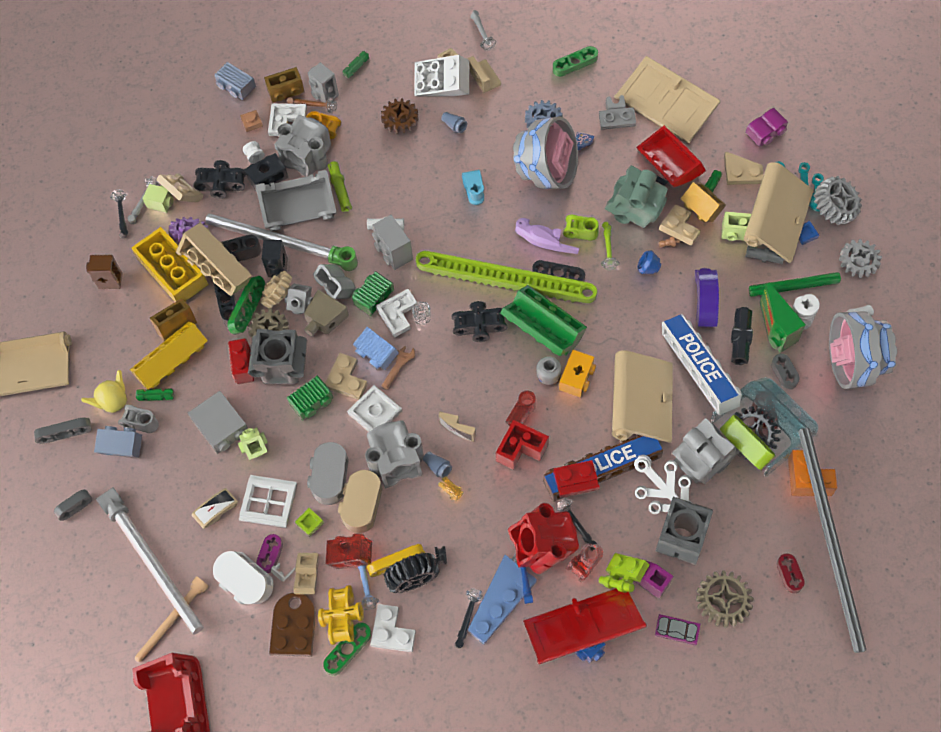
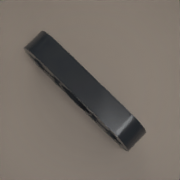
M543 260L534 262L532 266V272L555 276L553 274L554 271L561 270L564 273L561 276L562 278H566L567 272H569L568 279L585 281V272L579 267ZM542 267L543 270L538 272L539 268ZM576 274L579 275L578 279H574Z

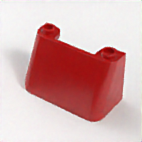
M169 653L132 668L134 685L140 690H146L151 724V731L149 732H210L201 666L195 656Z

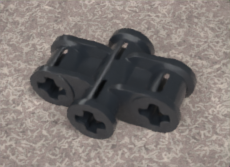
M217 160L214 162V168H197L195 170L196 181L193 187L198 191H210V195L216 199L225 198L226 191H242L245 189V184L243 183L246 177L245 170L242 168H230V164L226 161Z
M482 301L471 303L469 307L472 311H458L452 314V320H454L453 334L458 336L474 334L472 338L475 342H485L490 338L488 333L503 332L508 328L505 323V317L500 314L502 308L486 309V303Z

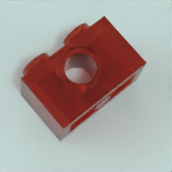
M357 533L353 534L352 537L337 536L333 540H327L326 565L336 570L371 565L372 540L366 538L365 535Z

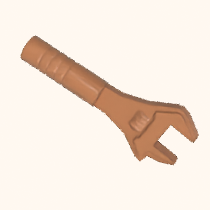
M406 346L402 347L400 351L397 350L399 354L397 355L396 363L381 385L382 388L388 390L400 369L415 357L414 348H412L410 354L404 352Z

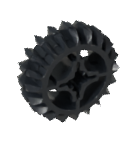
M753 406L749 407V412L746 408L741 409L742 414L735 412V415L742 421L752 416L759 418L752 426L746 425L751 430H755V434L769 448L777 449L778 446L773 442L781 440L779 437H775V434H780L781 430H775V427L779 426V422L772 423L775 419L774 415L767 417L769 415L768 410L762 413V407H757L755 411ZM763 423L768 428V438L762 432Z
M431 553L415 554L403 558L387 568L384 573V580L390 592H408L436 578L440 572L439 564Z

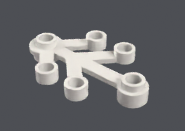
M647 455L638 456L634 463L636 470L644 472L659 489L639 486L635 490L636 497L639 499H644L646 496L669 498L670 501H672L673 496L679 498L675 493L677 463L673 460L666 462L664 469L667 472V482L665 483L652 469L650 457ZM639 462H644L646 467H640ZM668 464H673V465H674V469H673V470L668 469V466H667V465H668ZM687 475L681 476L678 484L681 487L680 499L689 501V487L692 481ZM686 479L688 480L689 484L684 485L682 484L681 480ZM638 490H644L645 495H640ZM655 500L650 503L649 511L652 514H658L660 511L668 512L670 504H661ZM653 504L658 505L659 509H658V510H654V509L652 508V505H653Z

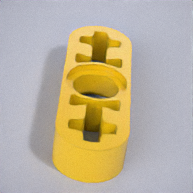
M415 544L371 562L367 565V570L370 577H377L384 574L387 568L394 565L397 561L415 554L425 553L422 544Z

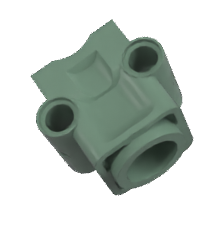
M631 165L627 169L626 175L621 176L617 180L613 196L607 202L605 210L614 214L615 219L620 223L628 224L631 221L645 228L649 223H654L662 212L667 201L665 195L668 188L656 182L657 176L654 172L650 170L641 171Z

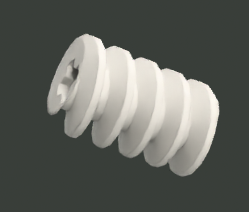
M812 294L798 297L792 307L806 324L804 330L811 326L820 306L819 300Z

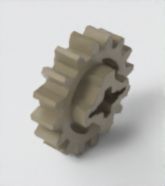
M271 308L266 313L262 309V314L260 315L255 313L256 318H251V324L248 325L250 337L256 335L257 329L289 330V323L285 315H280L279 310L273 313Z

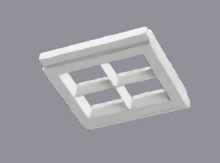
M250 475L239 521L286 528L297 482ZM254 488L269 489L267 499L252 497ZM273 490L286 491L285 502L271 500ZM251 501L266 503L264 512L249 511ZM269 504L283 505L282 516L267 514Z

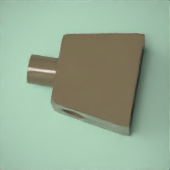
M318 289L304 313L306 322L309 323L304 331L312 337L318 330L329 334L349 316L347 307Z

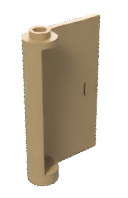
M775 162L767 164L744 235V241L753 247L765 244L788 263H791L814 190L783 165Z
M63 331L0 342V396L69 385V346L72 345L70 335Z
M627 350L618 351L615 354L613 437L623 441L630 438L634 433L671 443L672 362Z

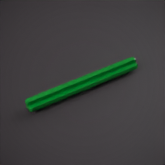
M839 272L770 282V284L777 292L840 283L841 276ZM767 283L750 285V296L762 295Z

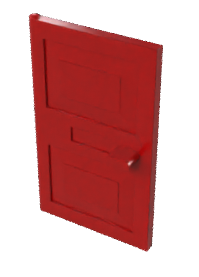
M617 588L581 601L573 598L572 604L523 620L539 665L647 627L629 592H620Z

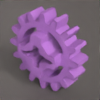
M182 217L180 220L176 218V222L171 221V225H169V236L174 242L178 241L179 245L183 234L200 223L199 219L193 220L192 217L189 219ZM202 221L201 223L204 225V227L208 228V225H205V222Z

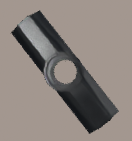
M748 307L736 308L734 326L731 334V343H733L731 362L735 363V365L748 364L753 329H751L752 310Z

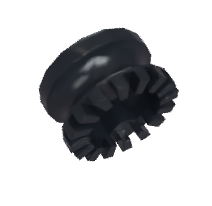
M442 546L441 549L435 547V554H438L436 555L438 557L436 558L438 564L440 565L442 562L447 564L445 546Z

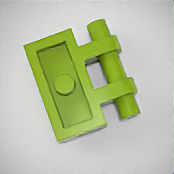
M615 553L606 568L610 575L606 577L600 576L599 583L609 589L617 588L620 592H633L635 589L634 584H632L633 581L641 582L649 564L642 559Z

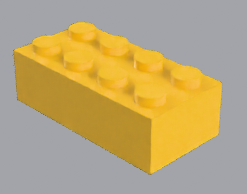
M159 227L131 247L137 260L174 302L181 298L186 302L209 284L205 275L201 273V270L195 264L192 266L187 262L188 258L185 255L180 256L176 253L178 245L162 227Z

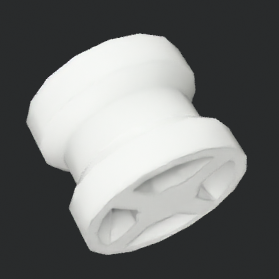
M256 141L249 142L243 147V153L252 164L261 161L265 156Z

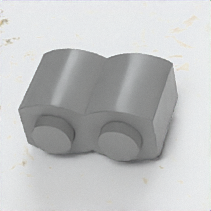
M319 264L313 273L317 283L324 286L327 294L334 299H349L356 289L352 280L345 277L342 269L335 264Z

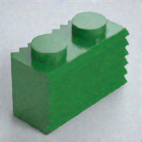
M375 271L374 274L367 276L362 287L357 288L353 292V304L371 316L376 311V305L384 302L394 291V285L390 280Z
M318 375L294 391L293 394L287 396L289 405L301 420L313 417L316 410L320 407L328 406L332 401L331 399H333L332 392Z

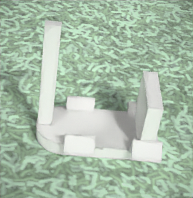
M280 563L271 568V573L284 582L296 569L294 568L284 577L283 572L277 571L280 568Z

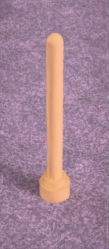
M197 576L191 582V590L184 597L188 605L197 594L204 593L209 587ZM176 609L171 612L135 656L137 662H141L180 616Z

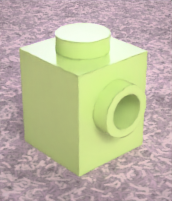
M149 184L142 198L147 208L167 213L174 201L172 194L165 187Z

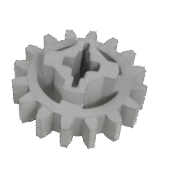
M859 239L858 243L852 240L850 244L846 243L840 252L839 261H842L841 267H846V273L851 271L852 277L855 274H858L859 278H862L863 274L869 277L871 273L875 274L881 265L882 256H878L880 250H874L876 245L870 246L868 240L865 243H862V239Z

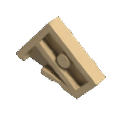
M725 152L724 161L727 185L761 184L764 176L761 164Z

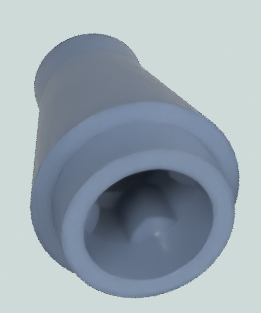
M448 112L442 115L441 120L455 133H463L466 130L467 121H465L464 117Z
M430 451L423 457V461L437 477L445 478L450 474L452 470L450 461Z

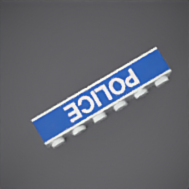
M680 314L662 322V335L717 414L722 415L740 407V399L742 397L740 389L733 385L730 375L723 371L720 361L712 356L709 346H705L701 335L694 331L691 321L686 320L684 315Z

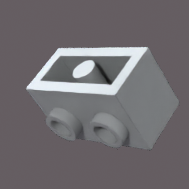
M321 62L312 67L308 72L309 84L312 90L311 94L316 100L319 99L327 105L328 102L339 96L335 74Z

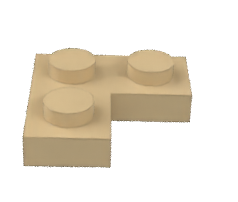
M678 205L673 207L659 227L660 231L691 246L701 231L686 223L692 212Z
M339 353L325 385L332 391L359 400L367 387V381L351 376L358 363L357 359Z

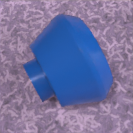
M652 250L644 252L637 266L639 273L652 275L660 270V258Z

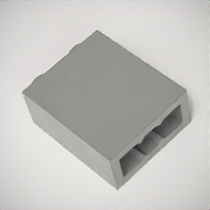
M218 391L188 412L193 423L217 454L227 450L236 440H240L239 435L248 429L246 423L221 391Z

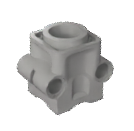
M298 115L291 125L283 123L278 127L279 139L274 145L279 153V159L286 168L296 169L305 177L310 176L316 170L321 171L327 168L326 152L331 147L328 129L322 123L313 118Z
M705 418L696 428H693L684 436L683 442L672 454L676 457L674 461L695 483L700 481L706 484L716 473L722 472L740 451L727 439L723 438L720 430Z
M404 421L387 422L367 433L370 448L365 453L369 471L381 477L385 489L396 485L402 479H413L422 476L420 462L423 460L424 454L421 438L416 433H408Z

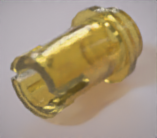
M447 476L442 478L441 480L447 486L441 481L438 483V486L450 496L451 500H459L464 493L462 487L455 485Z

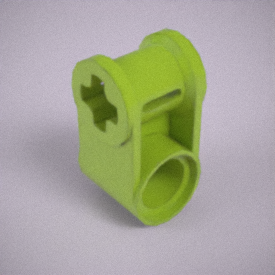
M577 215L566 216V228L563 230L565 237L593 241L598 237L599 223L595 218Z

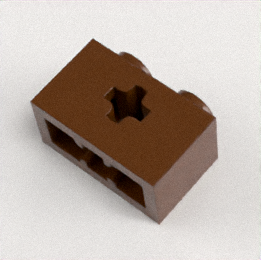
M90 255L89 262L86 264V271L90 274L92 281L95 282L98 289H120L122 271L113 255Z

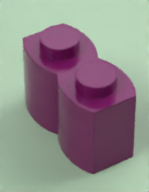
M772 108L761 117L753 120L747 126L745 133L761 147L764 144H770L774 137L783 135L787 130L788 121L775 108Z

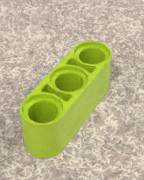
M733 414L720 427L723 435L759 470H762L776 456L736 415Z

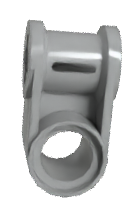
M125 405L123 417L118 421L120 426L146 433H153L157 430L159 423L151 411L132 405Z

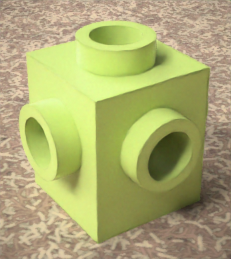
M258 428L246 429L239 435L241 440L238 443L242 454H247L249 460L267 452L265 444L268 441L264 432L259 433Z

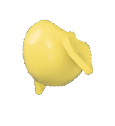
M117 371L115 381L106 380L100 383L94 390V398H82L81 401L110 413L121 410L127 402L122 371Z

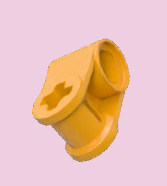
M312 111L307 115V118L319 121L328 129L330 139L336 137L337 128L342 123L339 118L317 111Z

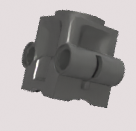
M257 329L256 335L252 337L248 374L253 377H261L262 382L265 384H297L300 378L304 376L307 339L297 336L296 330L273 331Z
M673 496L656 552L677 557L679 560L696 565L713 509L692 504L689 501ZM675 529H685L689 531V533L692 536H682L678 534Z

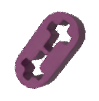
M270 534L265 537L257 557L256 564L266 573H271V568L277 565L283 548L282 540L278 535ZM274 540H276V543L278 545L273 546L272 551L270 552L271 547L269 543H273ZM268 556H269V562H270L271 564H270V565H266V567L264 568V566H263V564H262V561H263V562H266V560H267V558H268Z

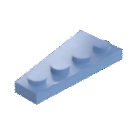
M504 555L468 628V632L484 645L524 598L521 567L518 568L517 563L507 555ZM527 572L529 586L532 588L537 579Z

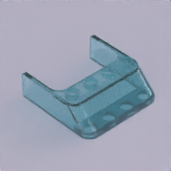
M764 377L751 381L740 389L742 394L740 401L747 397L758 407H762L763 412L768 410V417L771 415L775 416L773 422H779L778 427L791 441L790 447L766 467L764 475L767 477L788 459L792 450H798L802 447L798 433L801 428L809 427L812 437H814L819 427L817 422L772 379ZM714 411L710 421L715 423L724 414L718 415Z

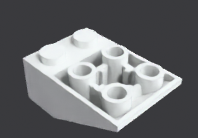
M455 55L415 62L414 96H460L469 94L468 59Z

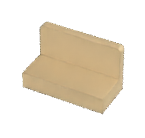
M474 56L467 58L469 60V72L483 93L501 86L500 79L486 59L477 62Z

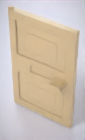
M648 56L642 60L614 96V98L620 100L619 97L623 95L625 105L630 108L634 107L635 111L661 127L665 125L675 136L688 144L720 104L719 99Z

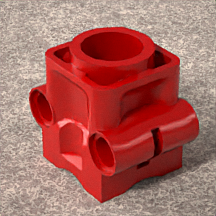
M541 503L532 512L526 513L520 521L508 528L510 539L516 548L518 568L530 566L536 574H543L553 565L572 555L579 548L577 531L570 513L567 511L555 512L548 503Z

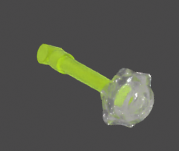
M603 222L602 227L604 228L607 258L602 261L601 265L606 270L611 271L616 269L620 263L616 258L612 257V226L608 222Z

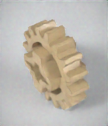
M286 271L281 272L277 276L274 275L265 285V289L262 292L264 296L261 298L260 303L268 309L272 308L276 303L279 304L288 294L292 276Z

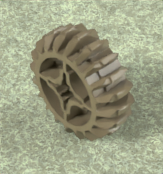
M725 570L721 572V576L714 572L713 577L707 575L706 581H701V587L697 589V593L700 595L696 597V601L701 602L697 606L698 609H705L701 615L703 617L709 615L708 622H712L714 619L716 620V626L723 622L724 628H727L729 622L734 627L737 625V621L742 623L744 617L750 615L748 610H752L753 605L750 602H753L754 598L749 596L752 589H745L748 584L747 581L741 583V576H738L736 579L733 578V572L726 576ZM721 584L718 593L708 595V591L712 587ZM729 586L734 588L737 591V593H733L729 589ZM723 593H724L725 599L728 600L727 603H725V602H724V599L721 598L722 595H723ZM741 603L738 611L729 614L730 605ZM711 604L717 605L721 612L715 610Z

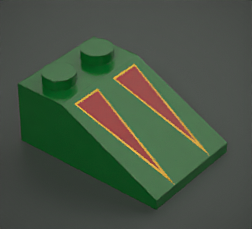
M768 282L761 296L760 306L769 343L781 353L799 341L806 324Z

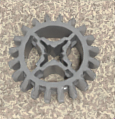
M839 176L830 177L823 180L815 189L816 192L813 196L816 198L814 203L818 204L816 209L821 211L820 215H824L825 220L830 219L831 224H847L856 219L857 215L861 212L862 204L860 202L862 199L858 197L859 192H856L855 187L851 186V181L846 182L845 178L840 179Z

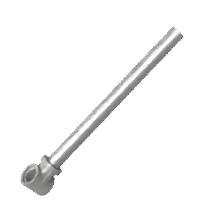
M112 487L96 498L107 515L109 514L110 520L113 522L117 521L192 634L195 635L202 631L203 625L128 517L127 513L129 510L123 505L124 501L117 491Z

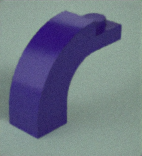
M701 268L700 270H695L694 276L697 284L698 327H717L719 313L717 270Z

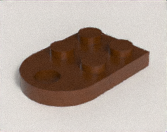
M289 593L281 597L275 604L270 639V656L312 657L316 612L312 601L306 595ZM293 599L301 600L300 606L296 609L290 607V602Z

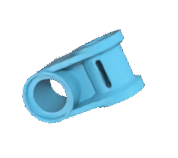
M480 170L462 173L463 185L469 202L473 205L481 204L484 201V186Z

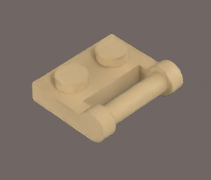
M179 173L175 175L159 174L157 181L179 201L199 202L203 198V194L191 187Z

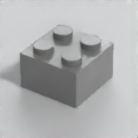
M392 215L372 225L374 231L372 236L375 240L374 246L378 252L383 253L384 261L388 266L391 265L396 270L413 260L411 241Z

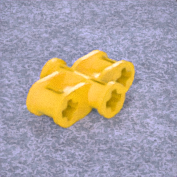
M346 585L345 588L340 589L330 588L328 591L329 609H319V623L321 627H326L328 624V638L331 645L341 641L353 642V620L363 621V606L361 602H356L354 605V593L351 585Z

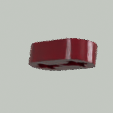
M784 553L777 560V569L786 590L790 593H798L804 587V577L796 558L792 554ZM784 559H786L787 562L792 563L789 566L790 571L788 570V567L786 565H782ZM792 577L794 581L799 582L797 588L794 585H790Z

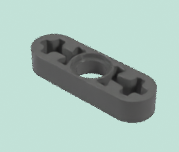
M77 418L38 428L34 431L35 442L45 444L88 433L92 430L91 421L89 418Z

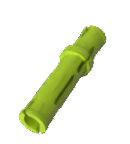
M333 161L327 165L331 176L330 181L334 185L341 211L348 212L349 209H352V205L345 188L344 175L340 172L338 162Z

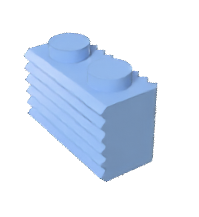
M366 327L353 343L356 347L355 352L362 358L367 356L371 359L369 363L376 369L381 367L386 370L399 354L395 347L369 327Z

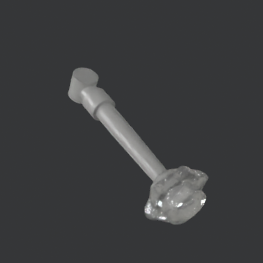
M474 10L470 17L474 20L483 37L480 46L484 50H492L496 40L492 37H487L481 19L478 16L479 12Z
M150 176L144 179L147 188L149 184L160 186L155 177ZM143 196L136 208L133 209L132 215H129L127 218L130 224H135L137 221L136 217L139 216L140 210L144 205Z

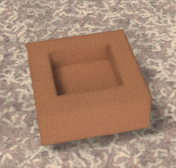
M257 110L240 115L246 132L263 127Z

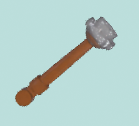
M329 97L326 103L293 98L287 99L288 104L325 107L327 112L331 114L337 109V101L332 97Z

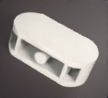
M224 552L216 559L213 566L214 578L220 582L219 586L223 590L230 591L235 595L233 598L238 603L260 604L271 596L274 586L272 577L243 552Z

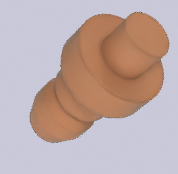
M671 236L669 237L670 239L659 241V247H676L680 240Z

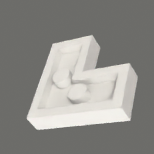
M272 103L268 128L269 136H278V127L283 123L294 122L298 115L306 117V104Z
M406 289L376 305V310L395 338L411 329L403 314L417 307L418 304L409 289Z
M378 604L371 647L413 652L416 631L396 627L399 607Z

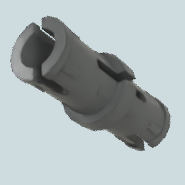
M749 245L747 247L745 257L759 259L764 263L768 261L783 264L784 259L774 251L769 250V248L761 249Z

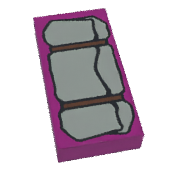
M659 614L655 636L696 646L701 624Z

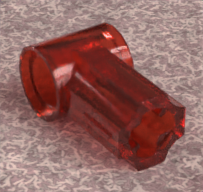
M527 390L519 394L516 405L505 421L507 425L510 426L513 420L525 424L529 415L536 409V396L532 391ZM524 400L532 401V403L529 405H526L522 402Z

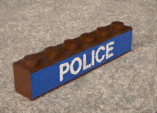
M637 434L635 438L621 440L613 447L606 446L598 453L586 454L581 460L576 462L574 460L569 461L564 466L593 460L599 484L635 469V460L640 455H647L651 461L660 459L663 449L657 439ZM639 462V466L645 465L644 462ZM553 468L549 469L543 476V482L552 501L555 502L562 498L559 497Z

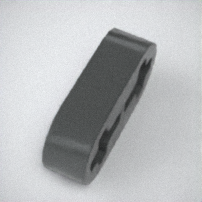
M777 354L773 358L772 369L784 388L794 389L799 382V374L787 355ZM778 360H779L781 363L784 362V363H785L784 366H782L781 364L778 365V364H777V363H778ZM787 375L790 379H794L792 383L790 380L786 381Z
M80 490L60 503L54 509V513L60 521H64L90 504L92 497L87 490Z

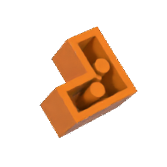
M792 450L788 457L791 496H814L803 450ZM821 469L827 496H833L837 489L835 469Z

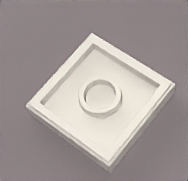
M374 385L347 412L370 432L381 424L392 422L402 412V408Z

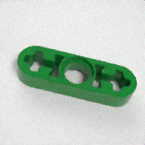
M588 46L553 62L554 75L559 77L565 76L595 63L598 59L597 48ZM578 59L580 62L574 64L571 60Z
M366 623L354 625V640L358 637L357 631L359 629H366V636H360L357 639L358 646L354 641H341L325 658L323 667L327 674L331 676L340 674L370 640L372 633ZM345 644L353 645L351 654L346 655L342 653V647ZM339 653L340 656L343 659H345V661L342 662V660L339 659V661L336 663L338 668L336 670L334 668L329 670V662H336V660L338 659V656L336 654Z

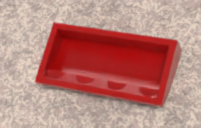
M665 125L636 147L673 187L686 184L706 172L702 162Z

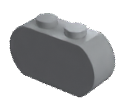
M327 442L318 446L315 449L314 457L310 459L312 475L308 476L307 486L310 488L314 498L324 505L336 504L344 497L343 488L346 483L349 459L345 449L334 442Z

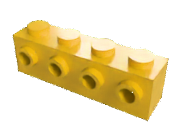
M187 322L129 370L143 387L148 390L150 388L153 389L160 384V380L163 377L171 375L179 364L186 363L190 359L191 354L202 350L207 339L194 323Z

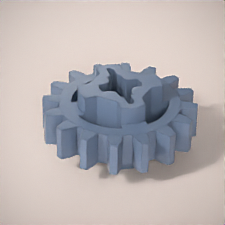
M541 100L540 104L535 101L534 106L529 105V110L525 111L527 128L535 120L563 117L561 108H556V103L551 105L549 100L547 103Z

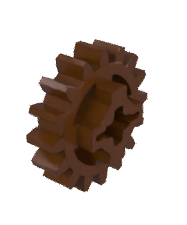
M403 98L399 102L397 99H394V103L388 101V106H383L384 111H381V122L384 123V128L389 127V132L395 130L396 134L399 131H402L404 134L406 129L411 131V126L416 127V121L419 120L418 109L415 108V104L410 105V100L404 102Z

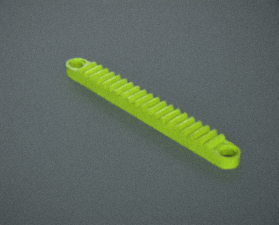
M421 251L416 256L417 268L422 271L431 272L434 275L440 274L442 277L446 275L457 280L461 278L463 281H476L477 284H490L492 287L496 285L499 288L505 287L507 290L511 288L513 291L520 290L529 285L544 297H555L557 300L563 299L564 301L570 300L572 303L575 301L592 303L597 297L596 286L588 282L431 251ZM422 258H429L430 262L422 264L420 260ZM584 290H591L593 294L586 297L582 292Z

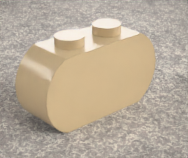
M357 471L349 477L348 483L344 484L343 495L345 496L343 502L340 501L338 513H340L344 526L353 533H364L374 526L383 489L379 477L371 471Z

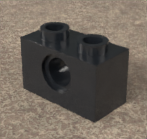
M276 153L266 156L261 161L251 164L244 169L247 179L255 191V185L264 183L271 186L270 183H279L288 178L286 167Z
M263 240L261 259L267 276L273 278L274 275L277 276L283 271L287 272L288 257L283 241Z

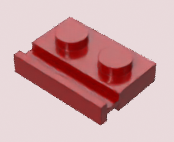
M593 460L553 468L560 498L600 489Z

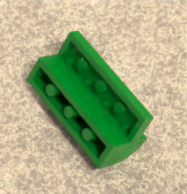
M529 285L518 290L514 301L503 307L500 313L508 321L520 327L523 332L528 333L537 342L545 345L552 353L559 356L563 354L565 356L569 355L580 342L587 329V326Z

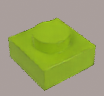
M308 508L295 521V524L311 537L324 524V521Z

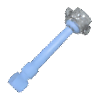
M359 551L355 555V560L358 561L357 565L360 570L365 593L361 604L364 610H372L376 608L379 599L370 595L366 563L364 561L365 553Z

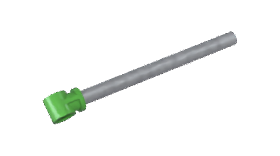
M210 213L206 216V224L244 235L252 234L261 240H282L285 247L327 258L329 263L339 265L345 271H352L358 265L355 250L349 246L340 248L333 245L331 248Z

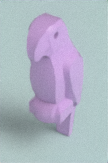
M527 218L517 220L515 232L531 244L557 252L578 254L579 248L559 242L561 229L551 230L542 225H530V220Z

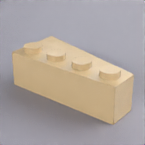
M201 222L183 234L176 253L180 256L185 255L188 258L187 262L192 266L196 264L200 267L201 273L205 276H211L213 282L222 290L232 296L248 284L252 276L249 271L237 261L233 254L229 253L223 244Z

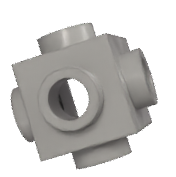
M295 283L290 286L285 297V303H287L286 310H290L294 314L305 313L313 299L311 297L312 287Z

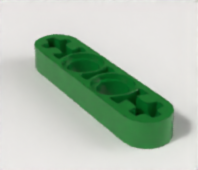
M259 275L251 277L248 284L244 287L227 323L230 333L236 335L246 330L265 289L266 283L263 277ZM249 294L251 295L252 302H250L249 300ZM242 307L245 310V316L242 313Z

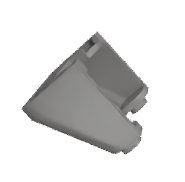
M327 170L318 171L315 177L311 174L307 177L289 181L270 183L271 186L264 183L255 185L264 225L270 231L280 230V226L322 217L323 220L334 218L333 215L336 214Z

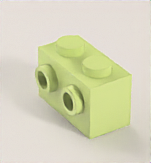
M725 212L722 221L721 239L744 241V235L751 214Z

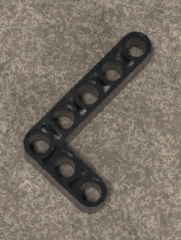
M252 234L221 242L229 253L236 257L238 262L258 257L262 252L258 238ZM213 282L220 315L227 327L228 318L237 304L235 294L230 296Z

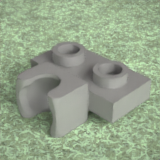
M623 95L619 97L618 103H613L611 97L606 98V110L599 111L601 130L636 126L634 107L625 108Z

